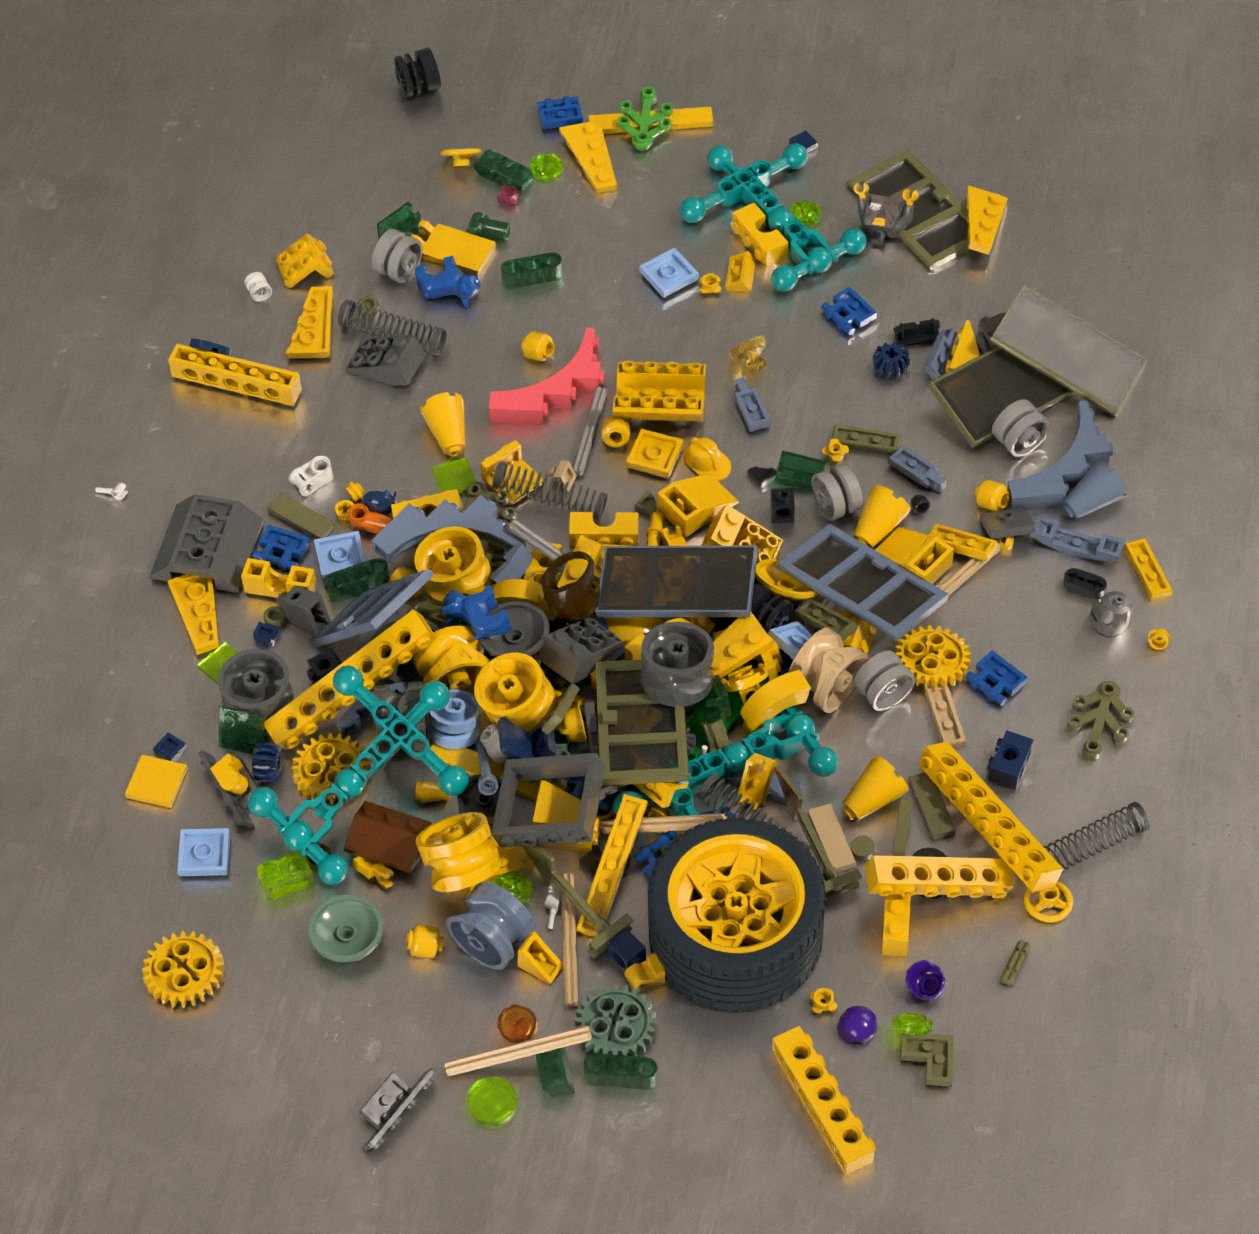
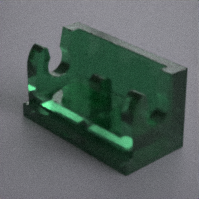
M409 202L405 203L377 223L378 240L389 229H396L403 232L406 236L417 234L421 230L418 228L422 220L420 212L417 211L414 214L412 204Z
M782 450L774 483L813 492L812 476L824 471L826 461Z
M715 675L711 691L704 699L697 702L706 722L732 717L727 691L719 675Z
M565 1047L535 1054L543 1091H547L551 1097H557L556 1091L564 1090L568 1095L575 1093Z

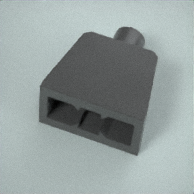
M295 586L287 594L282 592L277 597L276 603L283 607L287 621L312 637L318 634L331 621L322 595Z

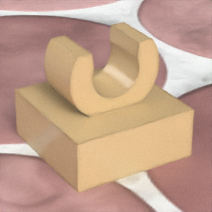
M561 460L558 467H551L547 473L548 476L555 477L554 485L558 486L559 480L562 479L560 492L564 491L567 481H569L566 492H569L577 476L570 462L566 460Z

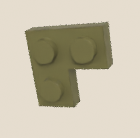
M428 601L416 604L415 611L420 613L424 619L427 618L437 625L439 629L465 624V620L458 619L453 624L446 626L444 621L447 614L441 613L440 609L443 608L442 606Z
M902 1033L901 1061L927 1062L926 1085L952 1087L953 1036Z

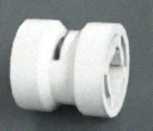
M253 272L245 278L244 284L247 290L250 291L254 301L262 302L271 296L272 288L266 282V278L261 272Z

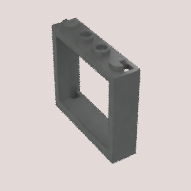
M588 753L506 760L491 832L500 847L512 848L514 846L533 847L545 844L558 845L560 843L578 844V842H591L605 765L598 754ZM586 776L577 822L509 827L518 781Z

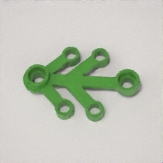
M645 87L640 92V101L643 104L641 116L632 109L630 101L624 100L620 103V112L626 115L618 118V127L624 129L633 137L632 143L640 151L648 150L653 143V138L671 129V120L665 118L673 114V105L671 103H663L661 110L650 116L651 105L657 101L656 91L652 87ZM630 118L640 126L639 131L630 124ZM659 121V126L648 131V127Z

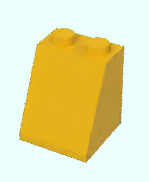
M541 780L533 825L577 822L581 800L553 784ZM596 818L591 842L537 846L545 849L588 854L594 849V845H599V818Z

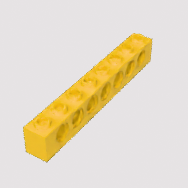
M413 609L263 723L274 743L280 745L282 749L288 750L296 747L302 738L313 734L319 725L333 719L339 710L355 702L356 698L353 695H342L334 688L333 676L339 668L349 665L359 669L363 674V685L370 691L376 682L390 676L397 666L411 660L412 655L417 651L427 648L431 641L436 638V635L424 617ZM410 635V640L404 644L405 638ZM391 649L390 656L385 658L386 652ZM370 664H373L372 669L369 672H366L367 667ZM335 692L334 698L329 701L330 694ZM316 706L315 712L310 715L311 709ZM297 720L296 727L291 729L293 722Z
M948 742L925 746L918 765L1032 892L1055 887L1063 868Z

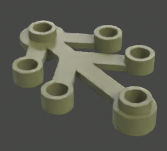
M473 482L465 490L467 501L463 511L480 495L485 499L489 498L497 502L500 506L507 505L510 502V496L505 490L496 493L488 491L482 482ZM512 507L505 509L497 508V518L504 519L508 523H511L518 517L515 509ZM488 542V546L490 549H493L499 553H504L506 551L505 549Z
M1111 681L1101 682L1097 686L1095 693L1086 697L1078 695L1073 699L1072 707L1078 712H1082L1087 706L1100 701L1098 708L1080 716L1072 714L1067 720V727L1073 731L1079 730L1082 725L1095 720L1090 740L1086 741L1082 748V756L1088 761H1096L1101 756L1102 746L1099 741L1104 723L1113 732L1114 739L1117 742H1125L1129 736V730L1124 726H1120L1108 709L1111 704L1119 713V719L1123 723L1133 721L1134 711L1130 707H1125L1119 699V686ZM1071 721H1077L1078 724H1073ZM1118 733H1124L1125 735L1120 736Z

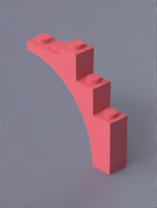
M586 328L584 339L578 352L555 375L525 388L510 391H491L489 402L490 423L543 425L544 416H548V408L571 409L572 400H576V392L594 393L595 388L600 387V384H604L605 372L600 370V362H597V354H594L595 350H599V337H595V328Z

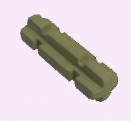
M1023 940L1017 942L1015 950L1005 966L1006 969L1001 974L1000 981L1003 984L1013 985L1015 977L1018 975L1030 950L1028 942Z

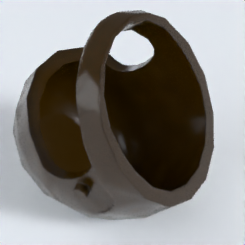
M575 551L558 557L549 565L542 576L544 598L549 609L561 621L568 623L580 622L590 617L598 607L600 585L596 581L591 580L594 573V561L587 553ZM581 558L588 561L585 572L576 582L569 583L560 588L557 587L555 575L558 568L572 559Z

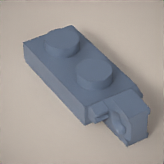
M953 328L943 329L939 333L923 367L932 380L945 374L947 362L949 359H952V344L957 335Z
M744 377L735 379V388L737 390L734 392L735 400L749 431L771 426V419L756 387H748Z
M902 445L888 458V464L926 488L930 486L932 490L941 493L946 488V479L941 477L937 467L906 446Z

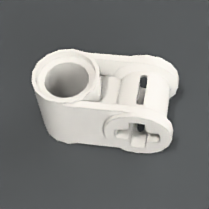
M326 456L313 458L308 463L293 470L289 475L290 483L296 485L299 488V493L304 497L311 495L333 479L331 463Z
M494 724L489 725L482 732L480 741L487 750V754L497 764L502 766L510 757L505 756L500 750L498 727Z

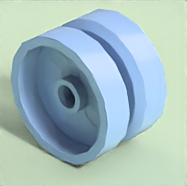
M450 689V699L446 707L438 711L430 710L428 712V734L431 740L440 747L462 749L475 743L480 736L481 707L476 701L475 696L470 692Z

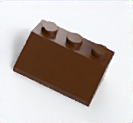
M364 801L354 816L343 851L412 873L421 859L416 845V838L425 828L432 825V822Z

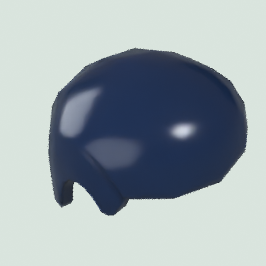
M389 490L384 492L369 491L363 496L362 504L366 505L369 511L387 515L392 512L391 505L397 503L398 492L395 491L392 496Z

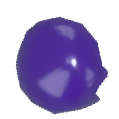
M928 960L913 963L907 970L905 978L910 992L916 998L925 1001L939 998L944 992L947 982L941 968Z
M856 1005L847 1008L838 1020L837 1030L839 1036L847 1043L861 1042L865 1044L876 1035L879 1024L877 1016L871 1009Z

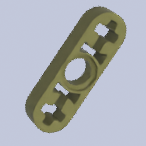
M901 798L893 856H906L913 799Z

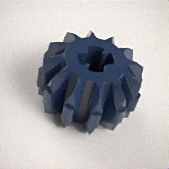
M885 342L883 347L878 346L873 355L875 371H879L880 376L886 374L888 379L893 375L898 378L900 374H905L910 365L908 349H904L902 344L896 346L894 342L891 345Z
M268 742L256 745V748L253 750L251 764L252 774L256 781L270 783L276 782L279 779L283 761L280 745Z

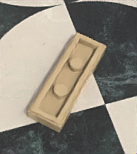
M948 684L946 689L942 685H938L937 690L933 686L927 689L924 688V694L940 743L948 742L953 748L965 747L967 741Z
M831 803L809 809L808 817L832 866L836 868L837 872L856 867V861Z

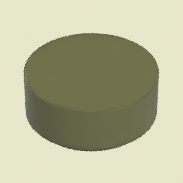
M363 297L357 303V305L361 303L362 308L365 305L369 309L374 307L375 312L379 309V302L374 297ZM367 307L364 309L362 317L366 316ZM373 309L371 310L368 318L372 317Z
M272 606L264 612L265 624L278 628L286 625L287 618L282 607Z
M857 836L852 840L850 850L855 859L866 861L873 857L875 843L868 836Z

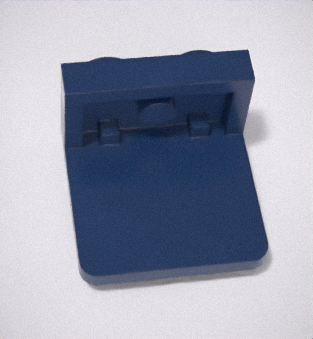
M500 718L497 721L500 750L505 756L514 759L555 756L557 753L554 729L549 735L542 731L546 718L531 732L504 718Z

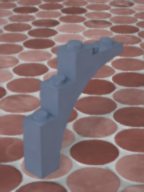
M1088 400L1079 401L1078 433L1066 454L1055 464L1039 473L1008 481L1007 489L1010 494V509L1024 507L1026 511L1063 507V500L1068 496L1069 488L1075 487L1096 462L1103 460L1107 465L1109 464V458L1113 455V446L1111 442L1108 443L1106 434H1099L1098 426H1094V410L1090 409Z
M480 495L463 513H461V509L455 503H449L446 499L427 517L422 509L414 507L409 503L372 539V550L389 564L401 553L420 544L431 533L452 526L467 528L473 531L479 540L492 543L506 551L512 549L519 541L525 548L526 544L525 541L508 530V526L501 519L497 520L498 509L496 504L491 499H485Z

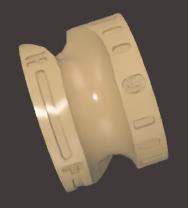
M823 628L803 645L794 658L788 673L800 670L810 685V690L814 692V705L826 713H831L848 700L856 690L854 678L861 666L869 660V657L857 647H844L839 634L830 628Z

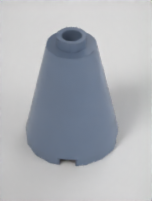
M1099 460L1063 500L1064 506L1062 509L1069 518L1078 519L1118 502L1127 496V494L1123 493L1126 487L1114 469L1109 471L1105 467L1107 465L1105 461Z

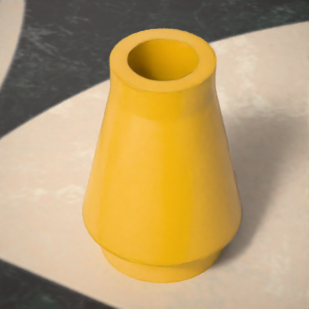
M423 779L422 782L416 781L415 801H420V803L449 801V795L440 789L439 784Z

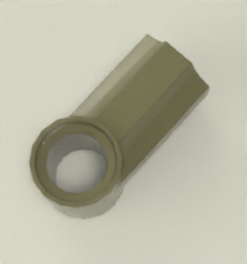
M710 716L700 723L708 745L706 753L717 751L720 748L723 751L727 745L733 743L727 736L720 716Z

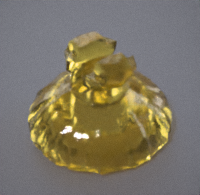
M760 335L747 340L731 349L728 354L736 361H746L748 365L747 370L751 373L757 369H763L767 366V361L762 358L761 353L767 345V337Z

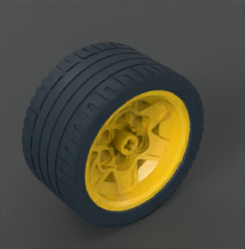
M730 817L724 820L720 818L715 819L713 822L711 820L704 822L703 825L698 824L693 829L690 828L684 831L683 835L677 836L676 840L671 841L668 844V848L661 852V856L658 857L656 865L653 866L648 885L650 950L652 954H656L664 967L665 980H668V984L672 988L675 987L678 993L684 994L685 998L694 1000V1003L703 1004L710 1009L712 1007L716 1008L719 1011H754L757 1008L761 1007L763 1009L770 1004L779 1003V1000L783 1001L788 998L789 994L795 993L797 988H800L805 983V980H808L811 976V972L814 971L822 950L826 896L825 885L817 861L811 856L808 848H805L801 841L796 840L795 836L789 835L786 830L779 829L776 825H769L761 820L759 822L751 818L749 820L738 817V819ZM698 894H700V896L702 897V899H699V900H695V901H694V899L696 898V896H697ZM720 897V898H722V899H721V900H715L714 898ZM758 907H763V908H765V909H763V910H758V909H756V908H758ZM782 911L783 916L780 923L771 914ZM713 918V919H716V920H715V921H708L707 919ZM756 928V929H758V930H756V931H751L750 929ZM701 929L703 933H705L706 935L712 936L711 941L704 937L698 930ZM742 941H745L747 944L751 945L746 947H739Z

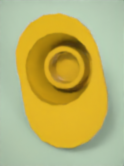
M694 437L690 446L684 452V462L699 476L711 474L717 481H721L730 474L731 463L729 459L718 449L716 443L709 438Z
M579 700L578 706L566 712L562 722L558 725L560 734H565L569 742H585L587 744L585 734L587 723L586 720L583 721L581 706H583V703Z

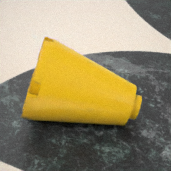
M449 392L425 400L426 405L424 407L421 405L420 410L444 454L456 457L465 450L464 400L459 393H455L456 396H450Z
M875 485L869 491L853 538L873 548L908 516L911 510L909 504L901 496L899 499L892 496L894 491Z
M875 756L843 800L842 812L849 820L855 819L859 821L905 795L909 790L908 785L902 776L897 777L893 772L895 768L881 756Z

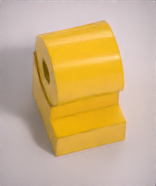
M227 754L210 768L220 786L234 795H241L247 790L248 780L238 771L243 765L236 757Z
M655 953L647 956L646 961L633 964L624 972L632 991L637 988L638 993L665 983V969Z

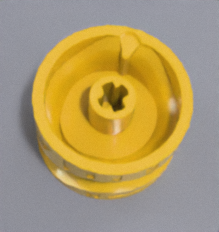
M452 526L439 529L428 535L416 549L414 563L417 572L427 569L433 572V577L424 584V587L434 604L444 607L443 599L453 589L468 596L473 593L482 592L487 585H492L493 580L490 576L493 574L488 559L485 557L483 546L478 536L467 528Z
M451 626L435 631L436 638L431 641V644L427 648L413 654V661L417 672L424 678L423 685L435 680L444 683L449 690H464L474 695L477 676L482 668L490 662L483 655L484 648L480 643V639L475 640L473 630L467 626Z
M507 653L494 658L482 668L475 681L474 695L476 701L490 722L498 727L497 721L500 718H504L531 732L544 718L547 719L557 701L556 692L545 677L537 661L523 653Z
M468 812L453 815L428 826L417 836L416 845L424 866L433 867L431 886L436 891L449 892L471 887L488 879L500 869L502 860L495 843L489 838L491 829L484 814Z

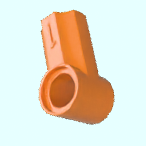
M360 503L352 505L348 511L350 527L354 532L364 533L368 531L378 534L393 520V517L369 511L366 505Z

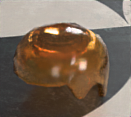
M512 1004L504 1008L498 1016L497 1028L507 1041L516 1044L532 1040L538 1032V1019L529 1008Z

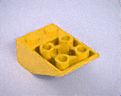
M711 474L675 481L657 493V510L663 513L665 518L675 527L678 525L685 537L712 521L714 516L726 504L733 507L739 503Z
M726 504L714 516L701 546L757 545V565L762 560L775 559L783 539ZM712 557L721 563L742 569L746 568L747 557Z
M898 527L875 551L933 584L952 566L954 548L936 536ZM908 582L909 584H911L912 586H914L915 588H917V589L920 590L921 592H923V593L925 592V591H923L922 589L918 588L917 586L913 585L912 583Z

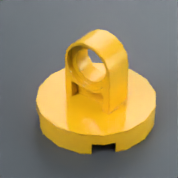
M759 663V668L756 669L749 665L729 673L727 681L726 678L721 679L724 691H738L741 701L745 704L746 695L750 691H757L761 688L759 682L768 676L766 665Z

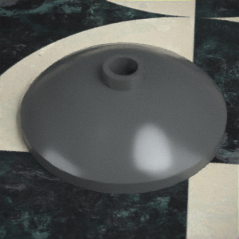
M512 601L500 604L497 608L488 612L489 615H497L499 611L504 609L512 627L508 633L503 635L480 638L482 647L490 655L498 657L503 654L518 652L531 656L543 647L544 637L549 634V622L544 612L537 606L527 602Z

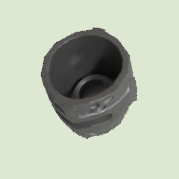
M1111 591L1100 597L1093 604L1088 620H1090L1093 629L1098 633L1115 637L1124 633L1129 628L1133 618V605L1126 594L1119 591Z

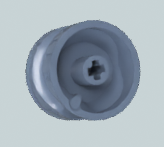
M482 881L464 899L467 904V913L449 916L446 920V926L453 940L471 958L490 969L502 970L514 957V950L511 944L514 942H521L523 944L530 933L536 931V924L527 908L510 892L492 882Z

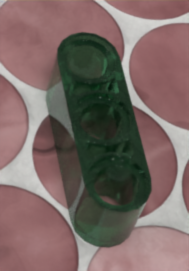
M490 149L486 150L473 164L474 170L480 176L517 194H521L534 180V174L529 168Z
M555 252L507 260L501 265L502 284L509 289L556 281L562 277V258Z
M374 558L326 575L324 586L327 599L335 603L359 596L364 590L388 583L390 580L388 563L382 558Z
M592 1053L583 1062L584 1078L590 1085L649 1090L654 1088L658 1082V1067L652 1058ZM594 1067L600 1068L599 1071L595 1072L590 1069ZM620 1069L626 1071V1072L621 1073V1074L616 1073V1071H617V1070H620ZM648 1071L652 1074L644 1076L641 1073Z

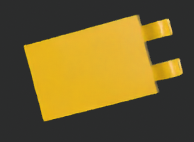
M421 220L418 228L421 229L418 235L424 238L427 237L428 240L425 242L417 235L411 236L422 243L423 252L421 259L444 266V258L454 256L455 267L461 272L477 277L496 248L494 241L437 223L436 227H433L425 220Z

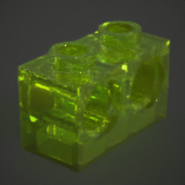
M301 851L290 852L284 857L273 861H265L261 865L256 866L258 879L268 902L314 886L312 872L305 856L301 857Z

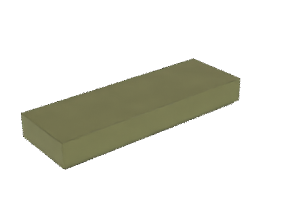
M835 424L832 439H838L839 443L847 445L852 450L892 455L899 448L901 434Z
M280 493L267 507L269 513L314 539L327 537L335 528L333 521L283 493Z
M813 598L808 599L794 611L798 619L818 630L823 628L832 629L841 636L842 642L858 629L855 622Z
M574 683L560 695L542 726V731L545 734L549 735L563 720L580 689Z
M926 773L909 776V784L931 839L936 840L955 835L956 829L938 786Z

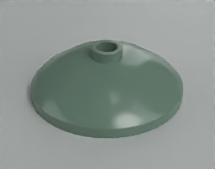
M339 895L330 898L319 905L310 918L308 926L310 942L321 956L331 961L353 962L369 955L381 941L383 935L381 913L371 901L357 895ZM346 935H350V936H351L350 938H347V939L344 938Z

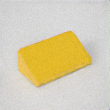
M749 251L730 256L725 284L726 290L751 291L756 260Z

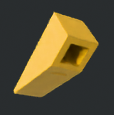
M966 320L964 328L960 327L957 336L959 342L953 345L951 353L953 359L948 360L945 372H949L980 356L970 320ZM968 374L951 382L974 388L975 385Z

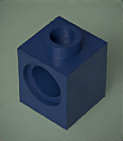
M627 928L607 942L608 955L624 971L633 964L646 961V947Z

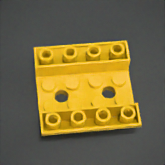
M633 361L618 362L617 391L613 401V416L631 420L703 422L706 364L695 362L690 364H678L676 362L656 363L653 361L645 363Z

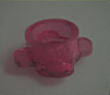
M507 185L501 189V195L497 196V201L500 203L504 202L508 206L516 205V200L521 198L522 195L514 186Z

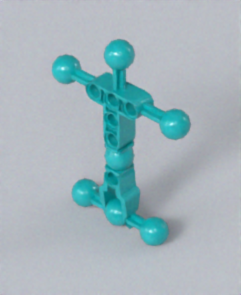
M798 143L788 145L784 149L782 157L771 163L758 160L742 169H739L733 163V154L728 147L723 145L714 146L708 152L707 162L712 169L724 171L728 176L718 182L717 191L702 199L688 197L682 201L679 208L683 220L688 223H697L704 218L707 209L718 203L723 206H731L741 200L746 205L755 203L765 214V222L769 225L772 231L777 229L789 242L790 258L797 264L794 267L782 265L773 270L771 283L780 292L791 291L796 287L798 278L807 273L813 275V273L826 272L830 269L832 262H838V257L844 253L850 255L860 254L867 245L864 232L852 228L847 229L842 234L839 243L828 248L829 244L817 230H810L802 222L798 221L791 211L783 208V204L779 203L778 198L767 188L771 183L772 175L787 167L796 170L806 165L808 152L804 146ZM804 247H812V249L807 253V255L801 249Z
M349 665L339 668L333 676V685L336 691L345 696L353 695L372 713L374 722L383 731L357 757L355 764L351 763L349 768H344L337 773L331 788L326 789L313 801L309 799L304 800L289 817L278 807V797L272 789L258 787L249 794L247 805L250 812L256 817H268L278 827L276 833H283V842L287 848L292 851H301V857L308 855L318 865V875L326 884L337 885L342 883L348 876L349 867L347 861L342 856L337 854L328 855L318 843L333 829L332 820L342 809L344 801L348 802L349 798L360 795L364 790L365 782H368V778L374 776L400 748L412 758L421 759L439 776V787L447 795H460L467 789L469 777L465 769L456 765L448 766L429 748L427 738L415 728L430 710L438 711L448 704L450 692L444 683L434 680L424 684L419 694L420 701L403 716L390 703L380 701L363 685V674L359 669ZM382 708L389 710V717L379 719L376 716L378 710ZM404 725L408 731L405 735L398 736L394 733L395 727ZM418 741L424 743V751L420 753L414 752L411 749L413 743ZM382 742H386L391 748L389 752L383 754L378 752L377 746ZM370 760L374 764L373 768L369 771H363L360 768L361 762ZM329 795H336L339 797V802L335 806H328L326 798ZM309 809L314 810L317 817L325 820V824L315 835L309 824L299 820Z
M791 706L781 711L780 716L766 720L764 727L751 733L746 739L742 738V743H730L723 751L720 748L717 751L706 753L688 761L689 779L687 781L689 784L687 788L675 790L669 808L675 816L699 815L694 808L693 794L699 791L707 778L713 773H717L721 776L722 780L726 776L730 777L731 772L744 771L747 760L754 753L771 759L785 760L805 748L810 755L808 765L811 772L820 777L832 775L838 767L839 760L836 752L831 748L821 747L817 741L820 735L815 733L813 720L808 715H804L803 711H796ZM785 731L788 739L779 740L775 736ZM639 744L645 759L656 757L670 768H678V766L675 767L667 755L659 754L653 744ZM623 791L616 796L613 809L617 815L624 794L647 800V805L654 801L643 792L637 794L633 791Z

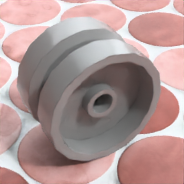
M396 229L387 230L380 237L373 251L372 269L383 276H389L390 279L398 283L407 282L414 275L415 267L419 266L421 261L422 243L420 240L406 236L403 232Z
M1025 399L1018 400L1005 408L992 426L994 437L1004 444L1006 449L1015 457L1025 456L1035 450L1043 442L1050 430L1049 421L1041 413H1038L1029 400Z
M845 463L831 467L829 472L822 471L812 476V489L816 502L822 513L830 521L843 517L845 511L853 513L862 509L863 495L859 482L853 471Z
M884 651L870 658L861 666L854 678L855 687L861 694L867 697V701L877 711L890 709L900 703L910 693L916 682L914 674L903 665L902 660L893 651Z

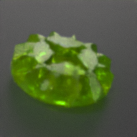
M547 151L545 155L538 153L537 157H532L530 163L532 174L541 179L557 177L563 170L561 157H557L555 153L549 155ZM546 162L549 163L548 166H547V169H545V166H544V164H545Z
M798 201L789 208V211L792 212L798 221L812 228L815 223L820 222L822 217L821 208L812 201ZM801 211L805 215H809V217L801 216Z
M507 872L499 876L494 884L507 891L508 888L514 889L517 887V894L512 893V895L522 904L529 901L532 893V884L524 874Z
M905 1013L892 1019V1029L900 1034L925 1035L931 1032L933 1022L920 1014Z

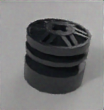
M429 47L415 51V61H413L409 53L404 54V60L401 55L394 57L396 79L406 98L412 97L413 92L416 96L420 95V85L423 86L426 92L441 88L438 66Z
M755 584L753 587L751 612L765 632L768 634L770 629L789 624L793 613V603L789 600H784L780 595L773 597L771 590L760 584ZM741 599V601H740L738 607H741L742 599Z

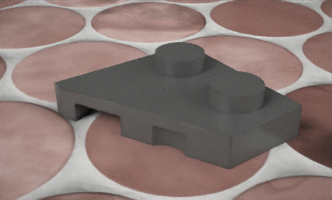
M588 698L585 700V706H581L582 719L587 722V729L585 730L587 744H589L590 753L599 754L595 698Z

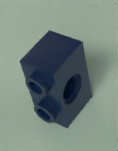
M1006 730L1003 739L998 738L994 750L997 752L996 756H991L986 769L990 771L989 781L1016 790L1031 756L1034 739Z

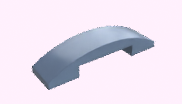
M1037 516L1034 522L1036 532L1030 533V536L1055 550L1091 560H1119L1125 544V539L1103 534L1100 539L1060 528L1059 521Z
M420 681L395 683L389 685V688L394 693H402L408 688V683ZM360 701L351 706L337 724L338 733L342 734V739L344 740L346 737L361 731V721L372 716V713Z

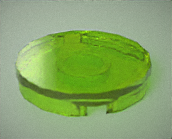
M497 1076L485 1077L477 1081L468 1092L467 1109L471 1117L481 1125L500 1126L507 1123L516 1113L518 1106L517 1092L514 1086L506 1079Z

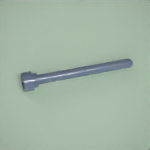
M479 737L476 741L481 769L478 788L482 794L492 795L498 789L497 778L491 774L487 750Z

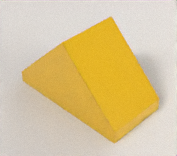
M535 931L530 933L518 950V967L547 984L552 983L563 967V963Z

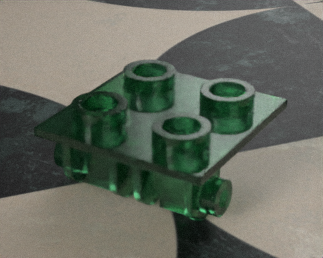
M219 706V747L253 755V750L258 743L269 742V736H265L264 733L265 716Z

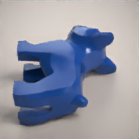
M454 256L445 257L444 269L434 276L426 273L425 264L415 267L417 285L422 290L425 299L457 295L464 307L467 308L469 299L478 294L481 283L475 275H463L455 267Z
M487 585L482 592L473 593L468 596L453 589L443 599L444 607L440 611L447 614L444 621L445 625H451L458 619L465 620L473 630L475 640L503 635L512 629L509 617L504 609L499 611L497 615L488 614V612L498 607V603L494 598L495 593L490 585Z

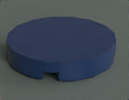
M191 338L189 345L193 348L226 356H232L233 349L195 338Z

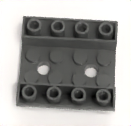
M197 494L192 495L176 504L152 568L150 579L167 581L173 579L177 572L213 578L217 590L239 593L242 584L241 575L247 558L252 556L263 524V518L239 501ZM211 515L216 516L212 521L205 520ZM197 551L203 552L199 557L192 556Z

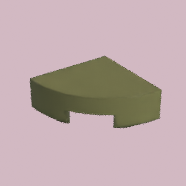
M649 491L634 505L635 511L650 518L653 512H657V503Z

